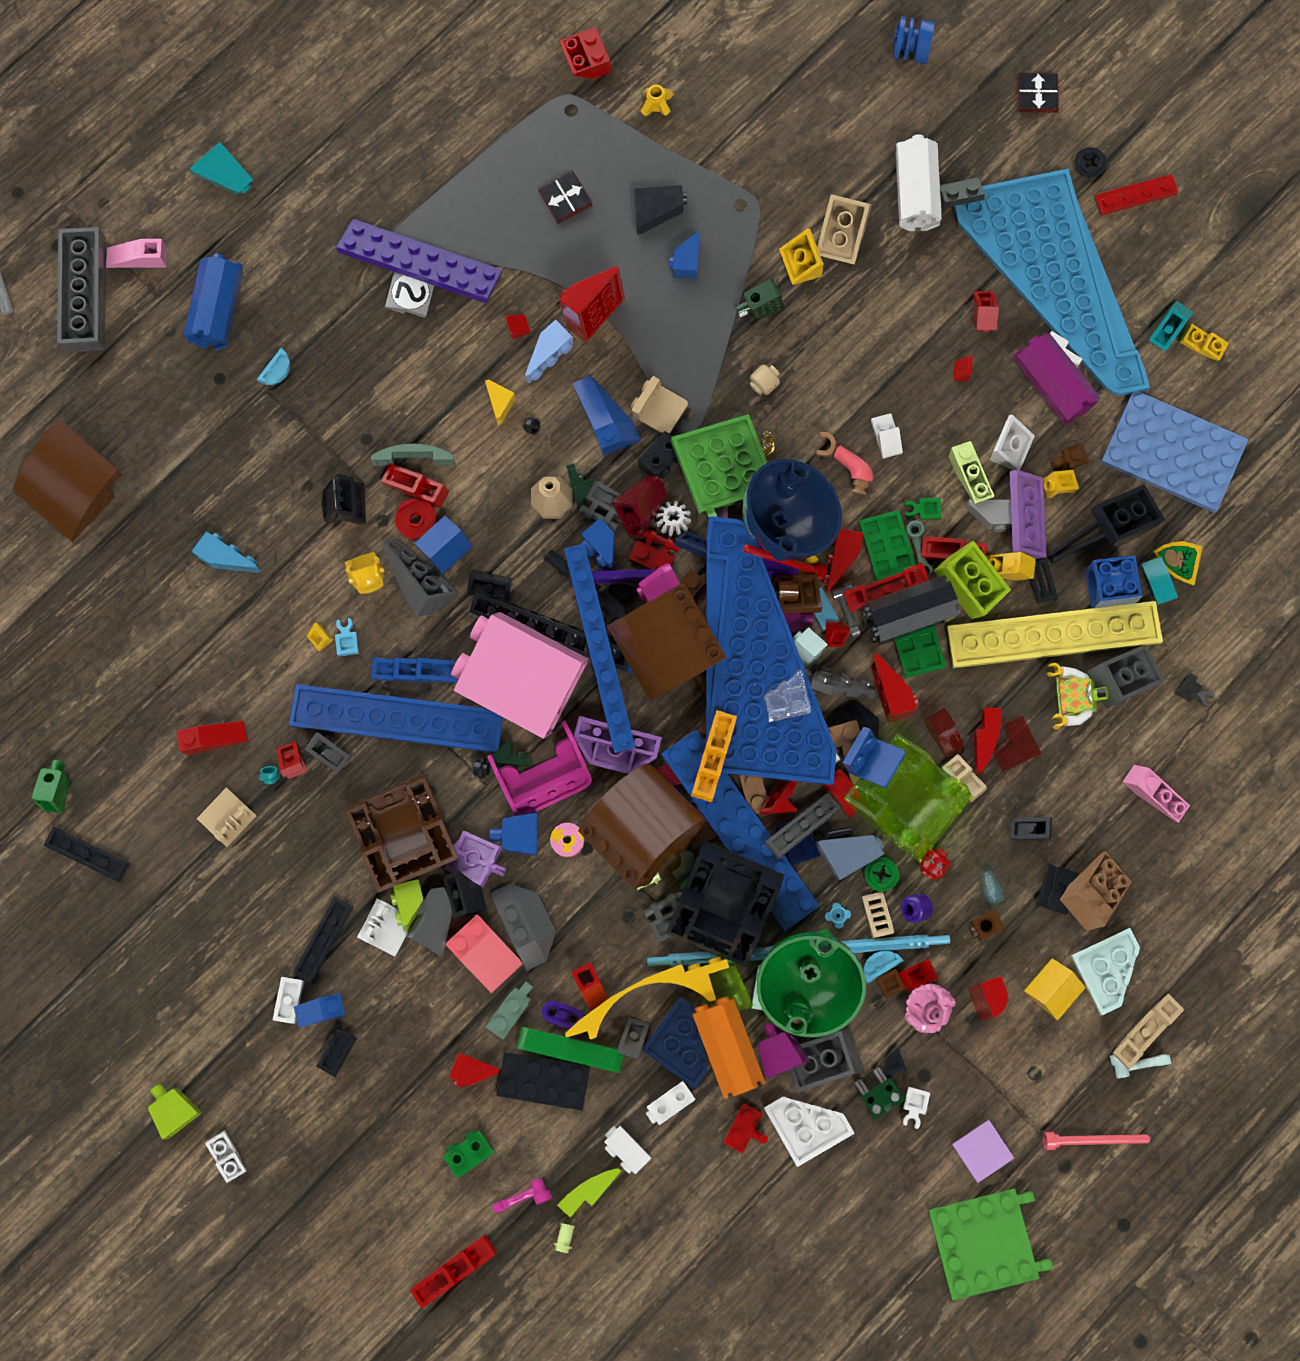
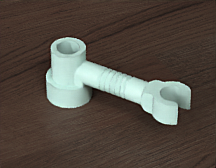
M1162 1054L1138 1060L1128 1070L1114 1055L1110 1056L1117 1078L1130 1076L1129 1071L1139 1068L1171 1064L1170 1055Z

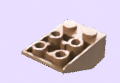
M1103 851L1069 884L1060 900L1084 929L1088 931L1106 925L1132 882L1109 854Z

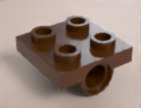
M817 574L775 576L777 598L783 613H821L822 602Z

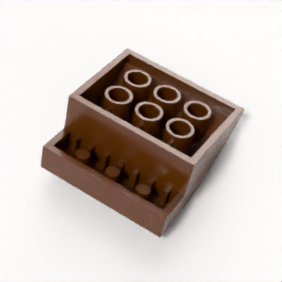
M57 418L29 454L12 490L73 542L115 498L108 489L122 474Z

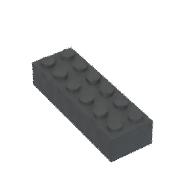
M99 227L58 229L57 344L64 352L105 350L106 237Z

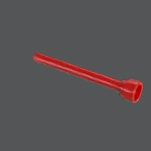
M748 544L743 547L745 553L793 567L809 574H817L820 581L825 578L828 572L827 566L819 562L808 564L795 559H787L780 562L775 560L771 553L766 552L764 549Z

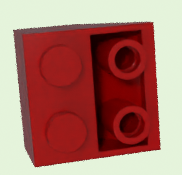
M596 27L559 40L573 76L595 79L611 73L610 59Z

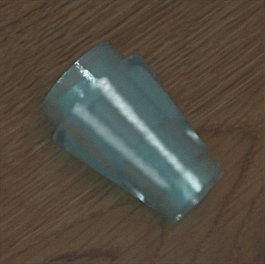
M993 871L981 874L984 899L987 900L988 904L992 905L1004 901L1005 892Z

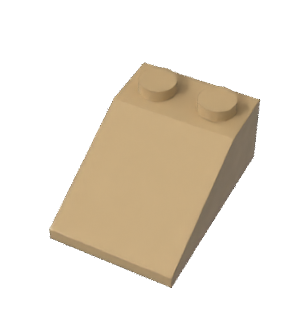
M831 194L817 247L820 256L855 264L872 204Z

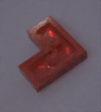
M1023 716L1003 724L1002 727L1011 745L993 753L1002 773L1042 754Z

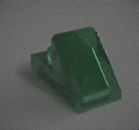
M570 464L566 465L579 510L586 503V497L595 484L596 479L583 481L580 469L576 470L575 465Z
M512 738L492 754V758L497 766L511 765L514 767L533 768V758L529 756V753L516 752V755H513L514 741Z

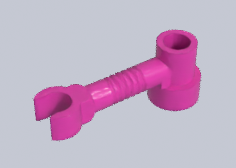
M540 1178L530 1183L532 1188L497 1202L492 1207L495 1214H498L532 1197L536 1205L542 1204L553 1197L550 1190L546 1189L543 1179Z

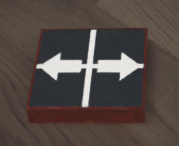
M1018 73V113H1058V73Z
M573 171L538 189L540 196L557 224L593 206L592 201Z

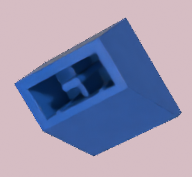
M599 518L581 534V543L585 544L587 555L590 558L593 556L597 560L596 564L601 571H614V532Z

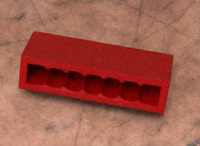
M1002 976L968 988L980 1021L999 1016L1007 1006L1008 992Z

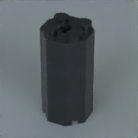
M944 575L866 602L863 607L862 617L865 624L869 623L871 629L869 635L872 643L882 645L959 618L961 614L960 609H955V605L959 604L952 583L950 581L946 582L947 576Z

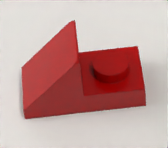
M296 741L276 749L283 777L287 776L289 779L307 771Z
M778 780L759 813L761 815L796 812L797 809L788 799L792 796L797 783L795 781Z

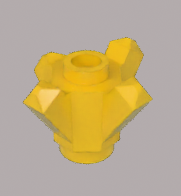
M652 85L642 92L647 98L641 109V113L644 116L650 115L651 112H660L666 116L671 112L666 103V100H670L674 95L670 89L663 88L660 85Z

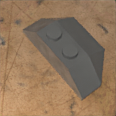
M512 884L491 892L490 894L526 970L528 971L547 962L556 930L539 894Z

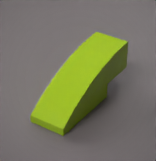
M615 1168L593 1176L572 1190L557 1206L569 1217L576 1212L585 1200L592 1206L622 1170Z

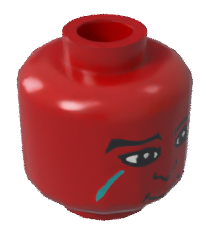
M937 848L936 851L928 849L919 862L920 872L934 881L936 878L942 879L951 866V861L947 858L949 854L940 848Z

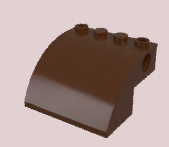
M684 582L607 626L649 700L669 691L727 658Z
M646 763L621 779L600 799L578 832L633 889L651 883L670 854L684 852L707 819L650 763Z
M425 773L346 806V815L361 846L362 858L378 893L458 859L451 835Z

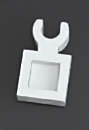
M908 1087L903 1109L909 1110V1112L903 1118V1125L907 1126L908 1120L913 1118L915 1120L914 1128H919L920 1119L918 1115L919 1113L926 1114L930 1097L929 1092Z

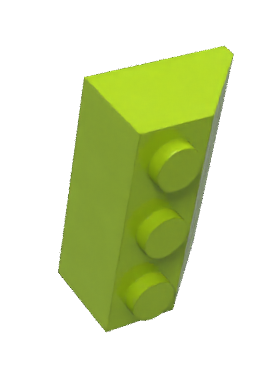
M971 541L949 556L934 570L938 577L947 576L946 582L950 581L952 583L959 604L971 619L985 616L1011 591L974 541Z

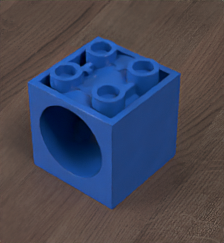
M1135 555L1093 560L1085 570L1091 609L1135 604L1142 597Z

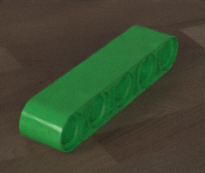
M521 1027L517 1049L616 1073H621L625 1056L617 1053V1049L526 1027Z

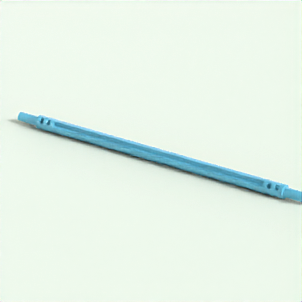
M927 934L841 942L847 945L853 953L929 948V945L950 944V935L928 937ZM774 946L755 948L749 961L764 960L765 956ZM708 951L669 954L667 957L647 958L648 967L663 965L675 967L680 964L691 966L698 963L704 965L709 964L708 960L720 956Z

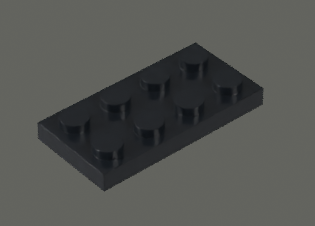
M504 1052L496 1096L583 1111L590 1067Z

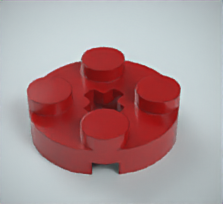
M409 499L399 506L395 517L398 531L410 541L419 540L437 522V516L431 504L418 499ZM414 515H416V517H420V516H421L422 519L419 520L420 523H418V524L413 523V524H412V523H411V521L413 520L412 516H414Z

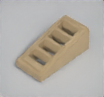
M883 892L862 896L872 939L894 934ZM880 899L881 903L869 906L868 901ZM882 907V912L871 914L872 909ZM884 916L885 920L873 921L875 917ZM886 924L887 928L880 930H876L875 926Z

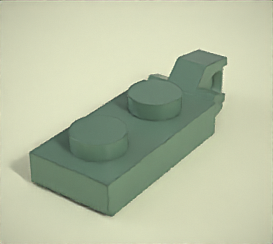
M525 981L520 990L514 988L486 1028L504 1040L528 1007V1003L531 1000L528 994L533 989V986Z

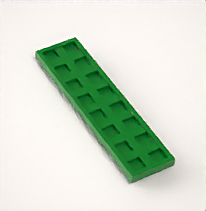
M899 510L859 520L860 530L863 533V540L876 582L916 565ZM935 627L894 640L905 679L946 669L947 666Z

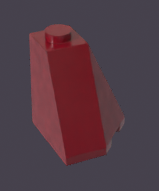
M647 476L611 502L629 537L640 539L644 535L667 496L665 484L657 476Z

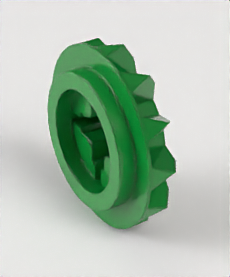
M880 857L868 863L864 871L865 881L870 888L877 892L891 890L899 879V870L896 864L888 858ZM882 866H884V873L887 876H891V878H883L880 884L879 876L873 873L880 872Z

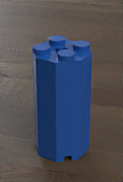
M214 254L213 257H206L200 260L183 335L187 337V342L201 348L213 345L214 350L227 348L243 276L242 264L231 262L220 254Z

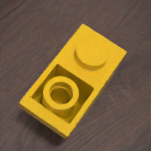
M1023 552L986 556L1003 579L1016 581L1034 579L1035 558Z

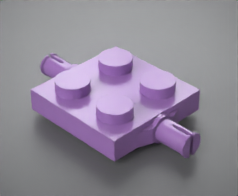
M463 831L459 840L454 844L458 859L447 863L445 870L451 873L460 870L475 884L484 887L492 872L503 877L505 875L503 872L506 873V868L496 864L502 848Z

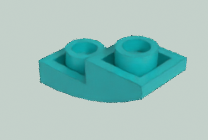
M1162 557L1141 564L1157 605L1178 598Z

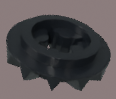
M1083 148L1075 157V170L1080 172V176H1087L1088 179L1090 177L1097 178L1106 168V157L1097 148ZM1094 158L1093 166L1091 165L1087 168V162Z

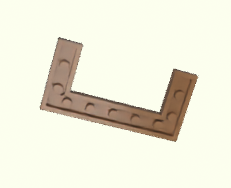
M857 720L828 727L835 748H842L844 759L860 733ZM849 773L850 781L855 787L871 783ZM739 775L745 800L753 812L757 814L767 800L763 780L760 777Z

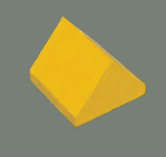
M314 623L306 635L318 651H321L334 641L325 628L318 623Z

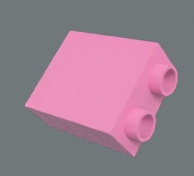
M501 612L492 614L489 619L480 616L470 634V638L477 641L471 656L462 653L453 667L451 675L459 679L453 691L544 739L555 728L589 659Z

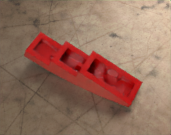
M485 1234L409 1291L422 1309L498 1252Z

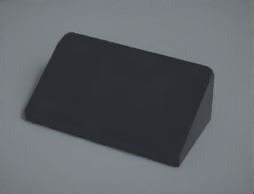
M472 570L469 576L467 594L475 595V592L482 591L508 601L513 578Z

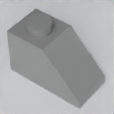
M972 500L968 501L966 510L988 530L1005 532L1011 526V500H985L976 504Z

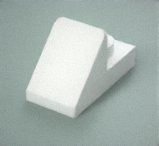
M891 413L872 418L871 424L882 459L902 454L899 427H895Z

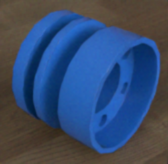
M901 16L893 41V59L898 60L900 51H904L903 61H906L909 53L912 52L914 53L913 60L915 63L927 64L935 21L922 19L919 28H915L914 18L911 17L910 25L905 26L906 16Z

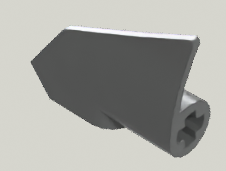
M445 887L430 889L417 912L418 917L406 935L440 956L444 954L452 917V909Z

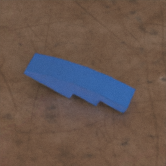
M372 658L371 680L457 683L458 679L451 675L457 661L427 658Z

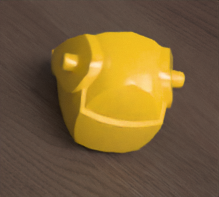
M375 552L367 553L345 562L348 581L360 594L373 593L383 587V572L385 571Z

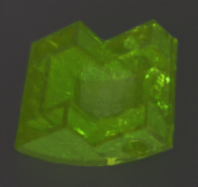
M897 733L889 744L905 750L906 755L887 788L860 778L844 799L879 833L914 859L921 862L927 851L932 849L970 802L973 795L967 785L936 766L929 753Z

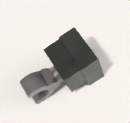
M1192 673L1186 675L1175 691V694L1188 702L1197 697L1203 707L1210 706L1205 701V696L1213 699L1215 695L1212 692L1201 690L1202 686L1196 682L1197 676Z

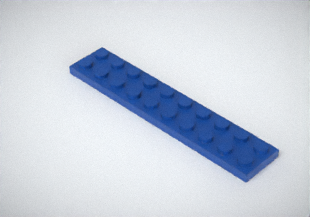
M296 684L289 726L499 753L504 717L487 708Z
M695 730L661 753V756L728 851L785 874L780 891L770 912L782 930L786 931L817 909L819 905L786 857L783 855L777 860L764 843L771 837L728 774H720L712 802L691 796L706 746L705 741L698 731Z

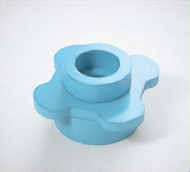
M834 903L831 911L825 914V919L834 923L838 929L842 928L845 920L851 917L850 911L841 907L840 903Z

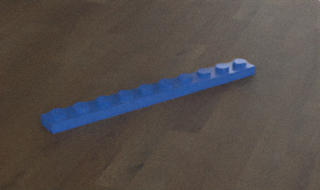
M585 544L565 548L564 551L614 752L618 753L634 749L635 744Z

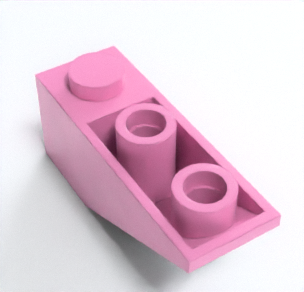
M138 239L108 247L106 267L167 268L168 248L162 239Z
M1134 765L1123 780V783L1136 795L1178 823L1190 807L1182 797L1150 768Z

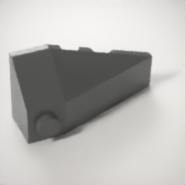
M400 539L382 541L381 545L405 601L417 617L434 614L458 596V592L443 575L439 577L431 570L433 567L430 564H424L418 560L417 554Z

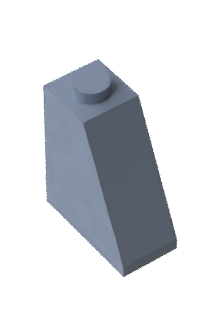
M874 835L816 842L817 847L837 880L845 878L884 854L882 851L884 845Z

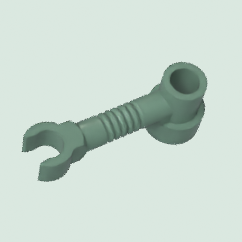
M916 520L911 521L906 527V534L912 539L918 564L923 563L924 567L928 569L929 574H931L932 567L925 558H921L922 544L920 536L924 531L923 524ZM911 528H914L917 533H912Z

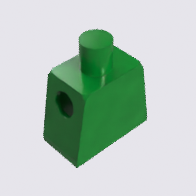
M52 760L50 769L43 768L40 770L31 799L42 811L64 813L70 782L63 773L65 763L62 761Z

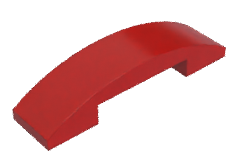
M923 563L869 585H861L844 591L843 594L850 612L863 609L866 602L927 582L929 577Z

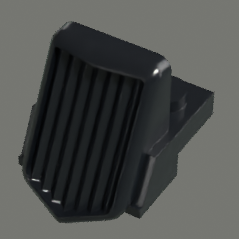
M336 474V477L332 478L322 491L321 506L324 521L326 523H334L341 520L360 525L366 523L364 483L354 481V477Z

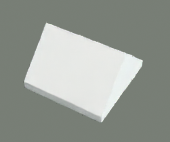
M1009 415L990 457V461L1012 470H1020L1035 435L1017 418Z

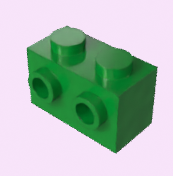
M473 1129L463 1136L465 1141L458 1145L455 1142L445 1149L447 1153L442 1157L457 1179L496 1153L482 1130L476 1132Z

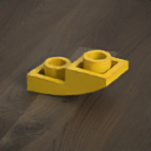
M1194 324L1188 325L1180 340L1181 344L1216 361L1221 359L1229 344L1213 332L1207 334Z

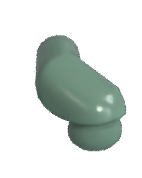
M689 849L680 852L681 866L671 872L677 881L690 873L693 868L695 857Z

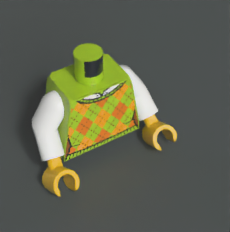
M1057 663L1048 665L1055 669V673H1047L1049 677L1058 674L1060 676L1056 677L1059 714L1051 718V720H1058L1059 724L1054 725V729H1059L1063 725H1081L1092 716L1093 712L1097 711L1098 700L1108 699L1107 687L1095 688V681L1090 679L1088 674L1075 668L1060 667Z

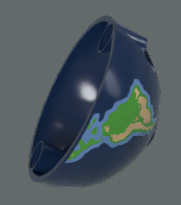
M793 459L773 460L761 466L746 486L742 507L746 528L754 541L766 552L771 553L775 560L782 562L787 559L810 558L826 550L836 540L842 524L841 505L833 486L812 466Z

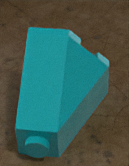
M220 142L189 169L192 175L235 195H238L240 192L244 195L252 188L250 185L253 181L252 177Z

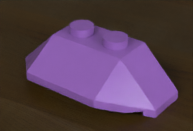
M579 716L574 738L589 764L626 774L655 760L662 737L631 729L635 748L615 753L608 724Z

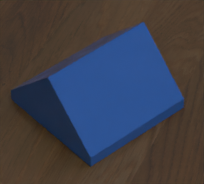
M446 516L441 518L414 543L441 574H444L473 547L464 533Z

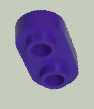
M549 1001L542 1008V1016L547 1022L566 1029H570L576 1024L570 1022L572 1015H576L578 1021L584 1017L579 1009L557 1001ZM551 1008L557 1009L556 1016H550L549 1011Z

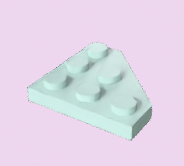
M1130 928L1071 955L1072 961L1100 1016L1122 1006L1136 956H1138L1140 946Z

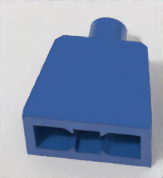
M532 813L504 818L502 820V828H490V841H502V849L506 852L538 856V814Z

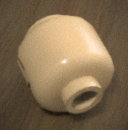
M761 365L750 375L751 382L749 384L759 395H769L780 384L777 377L780 373L772 365L770 367Z

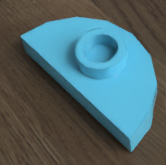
M280 348L257 378L258 382L264 385H274L287 377L290 371V360L282 348Z
M891 951L874 953L867 959L864 965L863 972L866 984L904 960L898 954Z

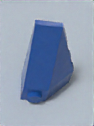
M592 376L572 383L603 456L641 441L633 421Z

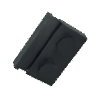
M1047 864L1036 905L1067 915L1068 909L1061 902L1060 898L1069 884L1078 877L1079 873Z

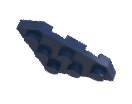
M679 997L642 1051L689 1086L696 1089L708 1072L704 1045L692 1015L696 1012L695 1007L682 997Z

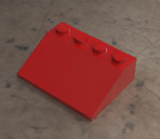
M614 266L574 283L560 295L559 302L567 328L585 343L625 299L619 268Z

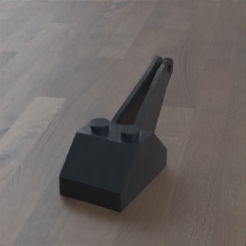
M1144 484L1094 506L1091 512L1096 520L1058 548L1049 552L1047 557L1050 558L1064 551L1099 527L1104 534L1058 555L1050 561L1051 564L1105 540H1108L1111 546L1119 547L1157 527L1165 521V518Z

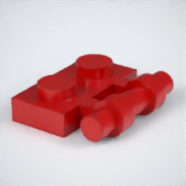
M646 530L643 537L647 538L646 542L643 543L637 540L628 560L648 570L654 569L656 571L667 563L672 566L675 557L669 555V552L673 550L678 553L680 547L675 546L674 539L662 537L654 530ZM653 542L664 546L663 550L660 551L653 548Z

